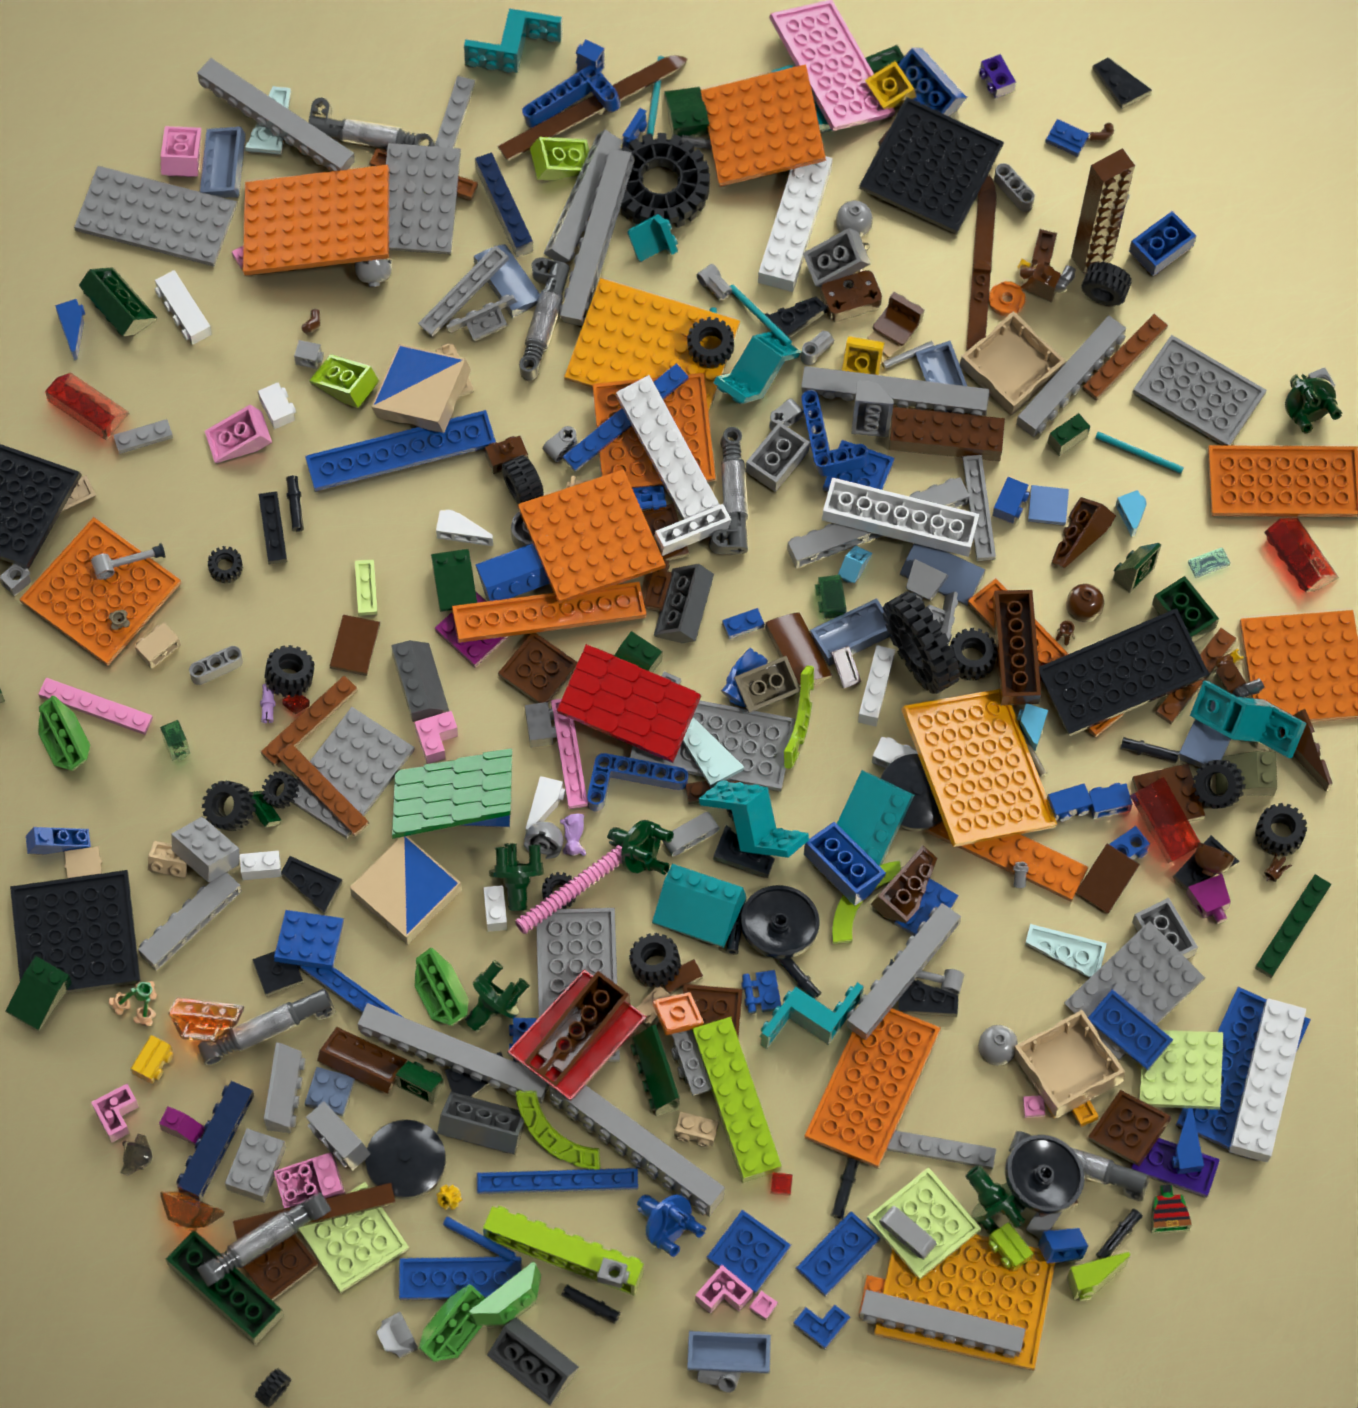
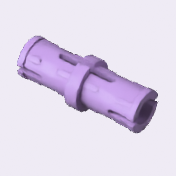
M263 684V695L260 701L262 707L261 722L267 723L268 719L269 723H273V707H275L276 703L274 700V690L271 691L269 685L267 687L266 684Z

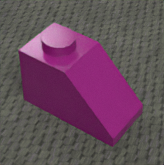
M167 1106L159 1122L161 1131L193 1145L196 1144L198 1138H202L205 1132L203 1131L204 1126L187 1114Z

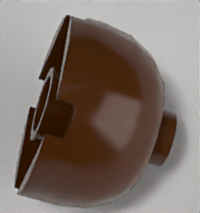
M1087 583L1075 586L1068 594L1066 601L1068 613L1080 622L1094 621L1095 618L1102 614L1104 607V597L1100 589Z
M1199 842L1195 852V861L1203 869L1202 873L1212 877L1214 873L1222 874L1230 869L1235 858L1234 855L1215 847L1207 846Z

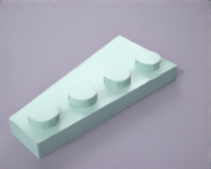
M272 87L269 97L289 109L291 88ZM257 123L255 129L253 128L249 142L245 146V151L282 154L284 139L279 135L275 136L270 129L265 126L262 127Z
M692 718L682 742L709 786L713 787L719 781L726 780L743 771L744 766L695 718Z
M1030 924L1025 945L1089 978L1101 968L1107 944Z

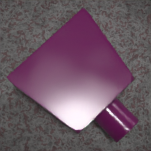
M1222 874L1188 887L1186 895L1203 918L1213 915L1217 924L1223 923L1228 919L1224 911L1229 909L1231 901Z

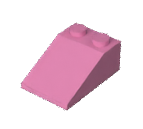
M165 126L161 151V175L198 176L201 128Z
M248 405L205 430L216 463L256 452L272 443L262 411L252 405Z

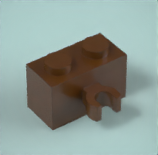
M511 436L505 441L493 442L485 447V455L493 474L502 472V464L521 455H525L528 458V453L521 436Z

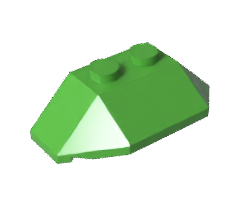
M51 696L39 706L38 734L54 766L74 771L87 760L90 743L75 713L56 696Z
M429 948L416 958L417 966L414 986L431 1019L453 1026L467 1016L469 998L452 965L433 948Z
M534 1261L471 1309L469 1312L477 1325L504 1328L511 1320L519 1317L533 1306L537 1300L541 1273Z
M470 1284L449 1297L423 1329L419 1349L434 1362L457 1358L482 1327V1325H477L474 1322L469 1311L482 1302L485 1297Z

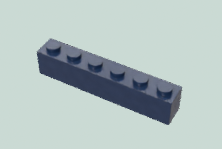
M492 152L475 158V169L516 258L533 252V240Z
M231 1081L229 1086L226 1085L221 1094L223 1096L221 1102L216 1103L211 1121L208 1120L204 1126L203 1131L205 1133L203 1137L198 1138L194 1147L196 1150L193 1156L190 1155L185 1165L187 1168L184 1174L181 1173L176 1182L180 1193L198 1201L202 1200L254 1098L252 1089L234 1081Z

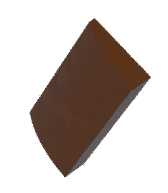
M800 612L784 615L766 622L765 629L780 658L787 656L800 689L801 673L807 665L814 667V685L832 678V674Z
M336 1027L321 1047L317 1061L388 1094L397 1081V1072L404 1066L407 1059Z

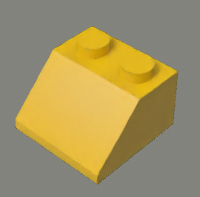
M896 61L865 80L883 109L900 107L906 97L910 99L916 97L913 86Z
M848 336L842 371L879 375L885 342Z

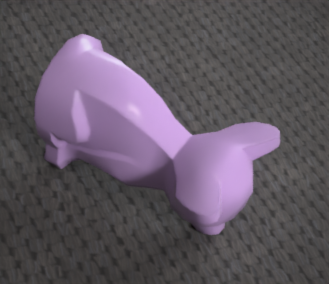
M569 815L560 820V824H563L565 827V838L567 840L563 853L571 856H576L580 853L585 856L586 852L579 843L584 829V815Z

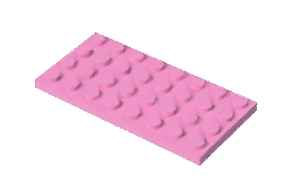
M833 0L771 13L769 18L795 65L806 64L813 97L832 131L894 116L895 110L893 108L883 109L865 82L874 73Z

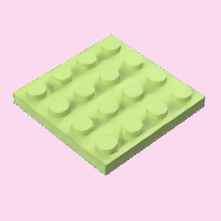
M1162 1030L1173 1039V1042L1149 1070L1142 1066L1140 1100L1153 1107L1220 1109L1223 1032Z
M927 1168L867 1216V1220L919 1280L981 1231V1227L930 1168ZM892 1206L900 1209L936 1241L937 1245L924 1259L917 1257L880 1224L879 1220Z
M364 1182L349 1193L368 1189L369 1187ZM382 1207L298 1228L340 1293L409 1250L408 1245Z

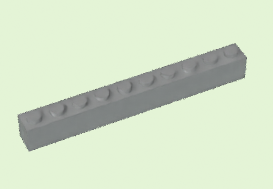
M210 58L197 72L199 84L203 88L210 89L218 98L222 97L230 106L237 107L245 116L252 117L260 126L267 127L275 136L279 135L287 144L294 145L302 154L309 155L317 164L327 167L329 172L347 170L354 164V153L214 59Z
M610 148L609 155L607 154L605 157L604 171H601L599 178L600 185L595 190L594 204L590 206L589 221L585 223L584 238H581L579 243L580 251L575 256V268L570 273V284L564 293L565 301L559 309V315L564 323L579 326L584 324L633 167L634 158L631 152Z
M809 366L804 367L801 386L802 393L812 390L817 395H823V397L828 399L840 397L845 401H852L856 396L857 380L867 379L877 382L892 398L893 404L900 408L911 406L919 410L934 409V411L938 412L953 411L952 413H967L977 416H986L989 389Z
M960 477L948 479L941 485H932L925 491H916L909 496L953 508L967 505L969 501V494ZM831 523L818 531L812 530L802 537H793L788 541L787 550L795 567L799 568L883 535Z
M367 1003L358 1022V1030L364 1036L377 1037L384 1044L392 1043L397 1045V1048L407 1052L409 1050L414 1052L419 1058L426 1059L427 1057L434 1060L433 1062L439 1066L447 1065L452 1067V1070L459 1074L467 1073L472 1079L477 1081L484 1080L489 1082L490 1086L497 1089L500 1087L504 1088L511 1095L516 1096V1091H537L538 1101L542 1104L549 1088L545 1081L521 1064Z

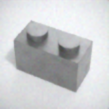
M548 702L525 705L530 748L553 745V738L557 737L555 726H551V720H554L553 709H549Z

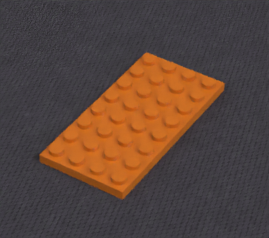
M1208 446L1212 516L1358 517V446Z
M891 1008L866 1040L852 1031L805 1133V1139L879 1168L941 1028Z

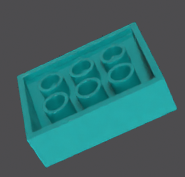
M861 770L837 825L881 866L913 800L914 794Z
M672 864L664 880L652 923L724 948L747 896L743 887Z

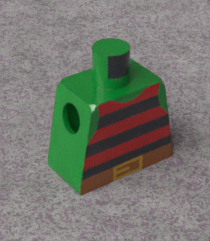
M1172 1185L1160 1186L1161 1196H1155L1152 1201L1151 1233L1190 1230L1192 1223L1183 1195H1173Z

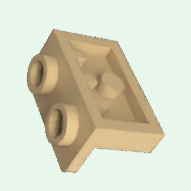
M86 475L81 476L63 510L96 496Z
M154 841L148 856V870L185 878L188 864L172 851V844Z
M661 986L656 987L636 1008L647 1017L642 1024L647 1028L655 1024L657 1027L660 1024V1020L653 1007V1000L675 995H670Z
M680 1112L674 1136L684 1142H689V1140L695 1141L703 1147L713 1146L719 1121Z

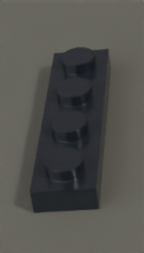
M277 491L260 493L259 501L268 564L287 562Z

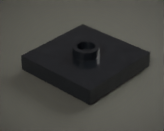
M275 951L252 959L266 996L303 983L297 965L274 962Z

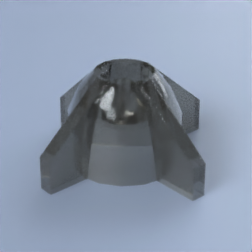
M138 1134L134 1142L123 1141L122 1144L125 1151L121 1174L130 1175L137 1170H143L151 1163L152 1152L145 1135Z

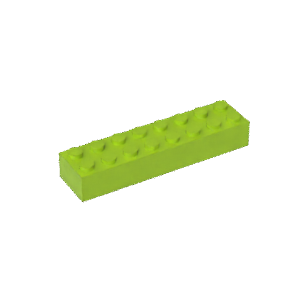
M731 1017L693 1028L692 1033L707 1073L711 1092L742 1183L779 1172L782 1165Z
M492 1206L483 1227L485 1237L504 1247L598 1282V1274L603 1258L627 1264V1271L630 1272L627 1283H623L621 1289L610 1285L607 1286L635 1296L644 1271V1263H641L640 1259L630 1256V1258L622 1256V1253L615 1249L609 1251L597 1242L588 1243L578 1235H573L572 1237L565 1234L566 1232L560 1228L555 1227L551 1229L546 1227L547 1225L541 1221H530L523 1214L517 1213L514 1215L502 1206L497 1208ZM611 1270L609 1275L616 1278L620 1273L617 1270Z

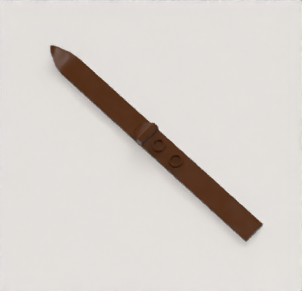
M676 55L665 57L612 86L617 91L619 100L622 101L676 72L686 63L687 58ZM593 95L498 146V149L505 159L509 161L528 151L539 137L552 138L597 113L599 115L604 114L606 109Z
M991 175L987 176L978 196L966 352L978 341L986 337L997 199L996 188Z

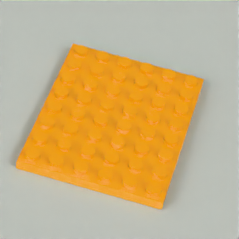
M600 278L564 379L593 388L595 383L643 379L648 375L651 378H657L677 363L687 375L704 373L709 413L718 387L713 382L717 376L723 374L726 364L722 365L720 363L717 368L714 365L711 368H707V365L701 367L699 362L695 363L693 357H690L687 337L689 330L693 328L695 322L699 324V320L702 318L705 321L707 317H711V320H714L716 317L719 318V322L724 320L726 326L729 325L731 327L735 340L740 320ZM707 336L700 342L701 346L706 349H715L722 343L715 336Z
M999 689L902 707V713L953 847L1055 828L1057 825L1056 819L1012 705L1000 704Z
M974 1235L919 1280L892 1249L883 1294L1025 1328L1019 1357L1008 1358L1003 1356V1353L996 1351L995 1353H988L983 1351V1348L976 1346L975 1348H968L960 1342L947 1343L943 1341V1338H927L923 1336V1333L915 1332L911 1334L904 1332L902 1328L898 1327L890 1329L878 1322L874 1335L1034 1371L1055 1262L1047 1263L1039 1248L1028 1246L1034 1253L1032 1259L1017 1270L1012 1271L1011 1268L1007 1269L1002 1264V1257L998 1251L996 1253L992 1251L988 1244L990 1242L988 1240L989 1237Z

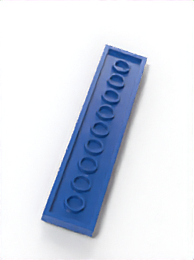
M484 410L450 419L444 433L417 427L306 455L305 458L314 490L319 491L484 449L489 444L496 442L487 411Z

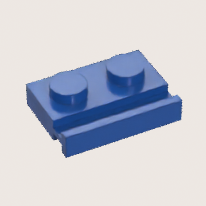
M639 108L623 133L622 148L625 146L629 149V142L636 138L639 139V134L646 130L648 124L646 123V110Z
M1057 119L1045 142L1078 157L1090 133Z

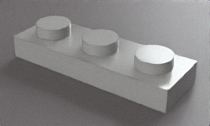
M167 419L113 435L119 454L173 438Z

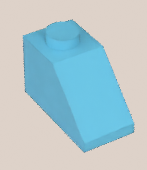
M1138 490L1118 497L1115 505L1131 537L1135 536L1147 505L1145 497L1140 495Z
M855 545L845 556L838 576L848 583H855L863 573L872 553Z
M1026 703L1024 710L1020 709L1017 720H1020L1022 731L1034 751H1036L1048 710Z

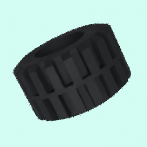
M1095 262L1088 267L1081 288L1087 297L1099 304L1119 306L1126 299L1132 278L1124 269L1117 265Z
M707 317V320L704 321L702 318L699 320V324L695 322L693 328L689 330L687 337L690 357H693L695 363L699 362L701 367L707 365V368H711L714 365L717 368L720 363L724 365L726 360L729 361L734 351V335L729 325L726 326L724 320L719 322V318L715 317L714 320H711V317ZM707 336H715L722 342L715 349H706L700 344L701 340Z
M525 455L502 464V474L505 483L518 504L544 496L540 477L532 462Z
M970 628V631L963 629L962 634L958 632L955 638L953 637L950 646L956 655L954 658L958 661L960 678L963 679L965 676L967 680H971V678L979 680L980 676L982 678L986 677L987 673L990 674L997 657V645L994 644V638H989V633H982V629L979 628L978 631ZM967 648H975L982 653L983 657L979 660H970L963 655L962 651Z
M284 645L280 649H274L273 653L271 652L269 658H267L264 674L266 685H269L271 691L275 690V694H282V697L289 695L291 698L295 697V695H302V692L306 693L308 687L310 688L315 669L312 656L307 655L308 652L306 650L302 651L298 646L294 648L293 645L288 647ZM283 669H291L297 673H286Z
M1213 760L1201 765L1202 768H1198L1196 771L1198 774L1193 778L1195 780L1193 788H1196L1194 794L1199 796L1198 800L1201 803L1204 802L1205 806L1212 807L1213 809L1230 807L1240 800L1239 797L1243 796L1244 792H1242V789H1245L1246 785L1243 784L1245 777L1241 776L1240 773L1242 771L1236 768L1237 765L1235 763H1230L1228 760ZM1215 773H1222L1227 778L1228 789L1224 795H1216L1210 787V780Z
M227 780L218 781V784H212V789L208 788L206 791L208 793L207 796H203L205 803L202 804V808H205L203 815L207 817L206 820L214 827L228 831L241 830L243 825L247 826L249 824L248 820H252L254 817L252 812L256 811V808L253 807L256 801L251 798L254 795L247 786ZM232 796L234 807L232 812L226 816L224 804L227 798Z
M1279 803L1277 807L1273 804L1270 806V809L1267 807L1259 818L1255 835L1258 837L1257 842L1258 844L1262 843L1261 848L1263 850L1268 849L1267 853L1272 854L1274 852L1275 854L1277 853V856H1280V854L1288 856L1289 852L1293 854L1296 849L1300 848L1306 836L1307 827L1305 826L1307 822L1306 819L1302 820L1304 815L1302 812L1298 813V808L1292 809L1290 804L1283 806V803ZM1274 823L1285 824L1289 827L1292 834L1287 837L1278 836L1272 831L1271 825Z
M649 933L646 934L647 937L645 938L643 936L640 937L639 942H634V948L630 949L631 955H629L635 978L640 980V983L643 985L647 983L648 987H652V985L660 987V984L668 985V981L672 982L675 980L674 975L678 976L679 969H681V960L676 944L671 938H667V935L662 934V936H659V933H654L653 936ZM660 955L665 957L659 964H646V961L652 956Z

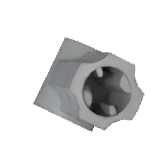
M714 264L708 265L696 274L701 285L708 287L719 300L726 299L732 292L731 287L723 280Z
M823 330L814 339L804 343L800 357L801 361L806 365L814 364L817 358L834 344L832 335L828 331Z
M699 1370L697 1381L719 1386L724 1392H733L738 1384L741 1372Z

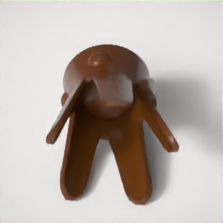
M1063 621L1060 624V628L1057 629L1059 632L1056 636V641L1064 636V645L1066 646L1069 644L1071 635L1075 639V626L1071 621Z
M1277 853L1275 854L1269 868L1264 872L1267 877L1266 881L1270 879L1276 882L1282 873L1292 866L1290 864L1282 867L1286 857L1278 860L1276 858Z

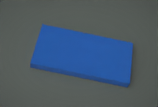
M1113 989L1088 1017L1097 1029L1147 1070L1152 1067L1173 1042L1170 1036Z
M850 1211L796 1267V1270L826 1297L881 1238Z

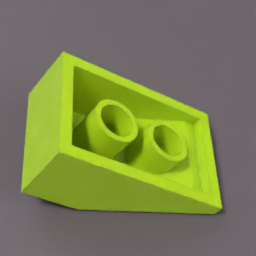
M539 137L530 147L537 180H558L578 176L590 151L587 139Z
M330 354L309 381L344 404L358 408L378 384L379 379L371 366Z
M1126 1252L1071 1267L1067 1280L1073 1299H1080V1301L1091 1299L1092 1295L1126 1266L1130 1253Z

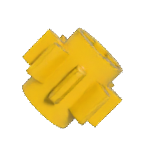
M453 1184L449 1187L444 1185L440 1188V1192L436 1194L438 1196V1204L445 1210L448 1208L455 1209L459 1206L458 1203L462 1201L460 1190L454 1187Z

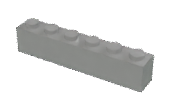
M226 872L212 880L207 886H202L192 900L188 899L178 913L174 912L164 926H159L150 939H145L140 944L138 949L140 956L157 971L242 892L240 884Z

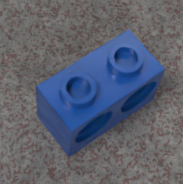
M1135 826L1111 842L1110 845L1134 860L1137 857L1141 859L1148 853L1150 843ZM1136 842L1140 847H1133L1131 843Z

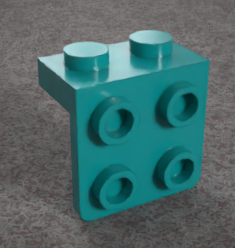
M657 214L628 230L629 239L639 261H644L663 250H667L671 255L678 252L676 247L678 242L675 236L671 234L672 226L668 219L665 220Z

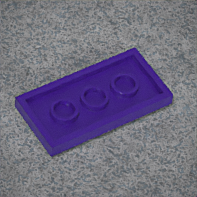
M1159 1138L1140 1166L1132 1165V1170L1148 1174L1149 1178L1207 1198L1220 1159L1202 1153L1204 1163L1202 1171L1178 1174L1177 1168H1173L1172 1156H1174L1177 1144Z

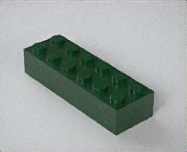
M193 1230L166 1258L167 1265L256 1345L284 1316L282 1309L234 1267L232 1271L229 1270L228 1274L224 1272L225 1276L207 1286L197 1268L213 1258L216 1259V1256H220V1253Z

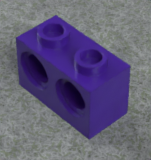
M1001 54L981 61L980 77L985 79L989 93L993 94L995 99L1015 91L1016 80Z

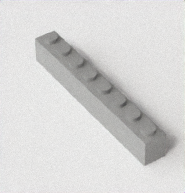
M607 130L597 134L543 253L553 260L565 263L567 261L570 262L574 257V249L580 243L582 238L580 235L584 231L585 223L590 217L589 211L591 204H594L595 190L600 185L599 178L601 171H604L605 157L607 154L609 155L610 148L621 150L620 146L623 141Z
M1108 315L1019 414L1016 425L1032 437H1035L1037 433L1041 434L1047 426L1046 423L1049 420H1054L1058 410L1068 404L1070 396L1072 394L1075 396L1081 388L1080 385L1083 382L1086 383L1091 378L1092 372L1102 366L1104 358H1109L1115 350L1114 347L1117 344H1122L1126 338V327Z
M942 903L938 908H933L929 915V920L921 923L917 930L919 932L915 937L912 935L908 939L907 947L904 951L900 950L894 957L895 962L884 969L882 978L880 980L876 979L871 985L870 993L868 995L864 994L858 1002L859 1006L857 1009H852L847 1015V1027L864 1040L870 1036L960 924L961 916Z
M870 1290L865 1292L859 1317L866 1323L875 1324V1322L882 1323L886 1328L894 1329L898 1327L902 1328L904 1332L911 1334L919 1332L923 1333V1336L927 1338H943V1341L947 1343L960 1342L965 1347H980L988 1353L1000 1352L1008 1358L1019 1357L1025 1334V1328Z

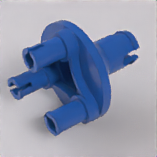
M643 1195L636 1204L640 1207L637 1210L648 1218L646 1225L647 1240L656 1248L663 1249L672 1257H675L680 1251V1246L674 1242L685 1230H689L698 1238L705 1234L706 1227L697 1222L695 1217L691 1215V1204L681 1195L669 1196L661 1202L650 1195Z

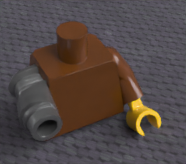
M1023 258L1017 266L1020 276L1024 279L1020 287L1050 302L1053 301L1056 292L1067 291L1066 287L1075 278L1076 269L1072 266H1066L1062 275L1055 271L1052 266L1037 263L1035 266L1030 267L1031 263Z
M1236 649L1216 661L1217 669L1215 673L1225 690L1236 697L1245 698L1249 695L1260 693L1265 688L1261 679L1258 678L1246 683L1237 669L1235 663L1243 659V656L1240 657L1237 653L1239 649Z

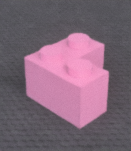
M452 711L415 722V730L426 763L430 764L445 759L442 741L458 736L457 725Z
M128 1084L91 1102L111 1142L130 1134L122 1116L137 1109L139 1106Z
M721 1265L695 1295V1301L710 1314L723 1299L737 1311H740L752 1298L753 1290Z

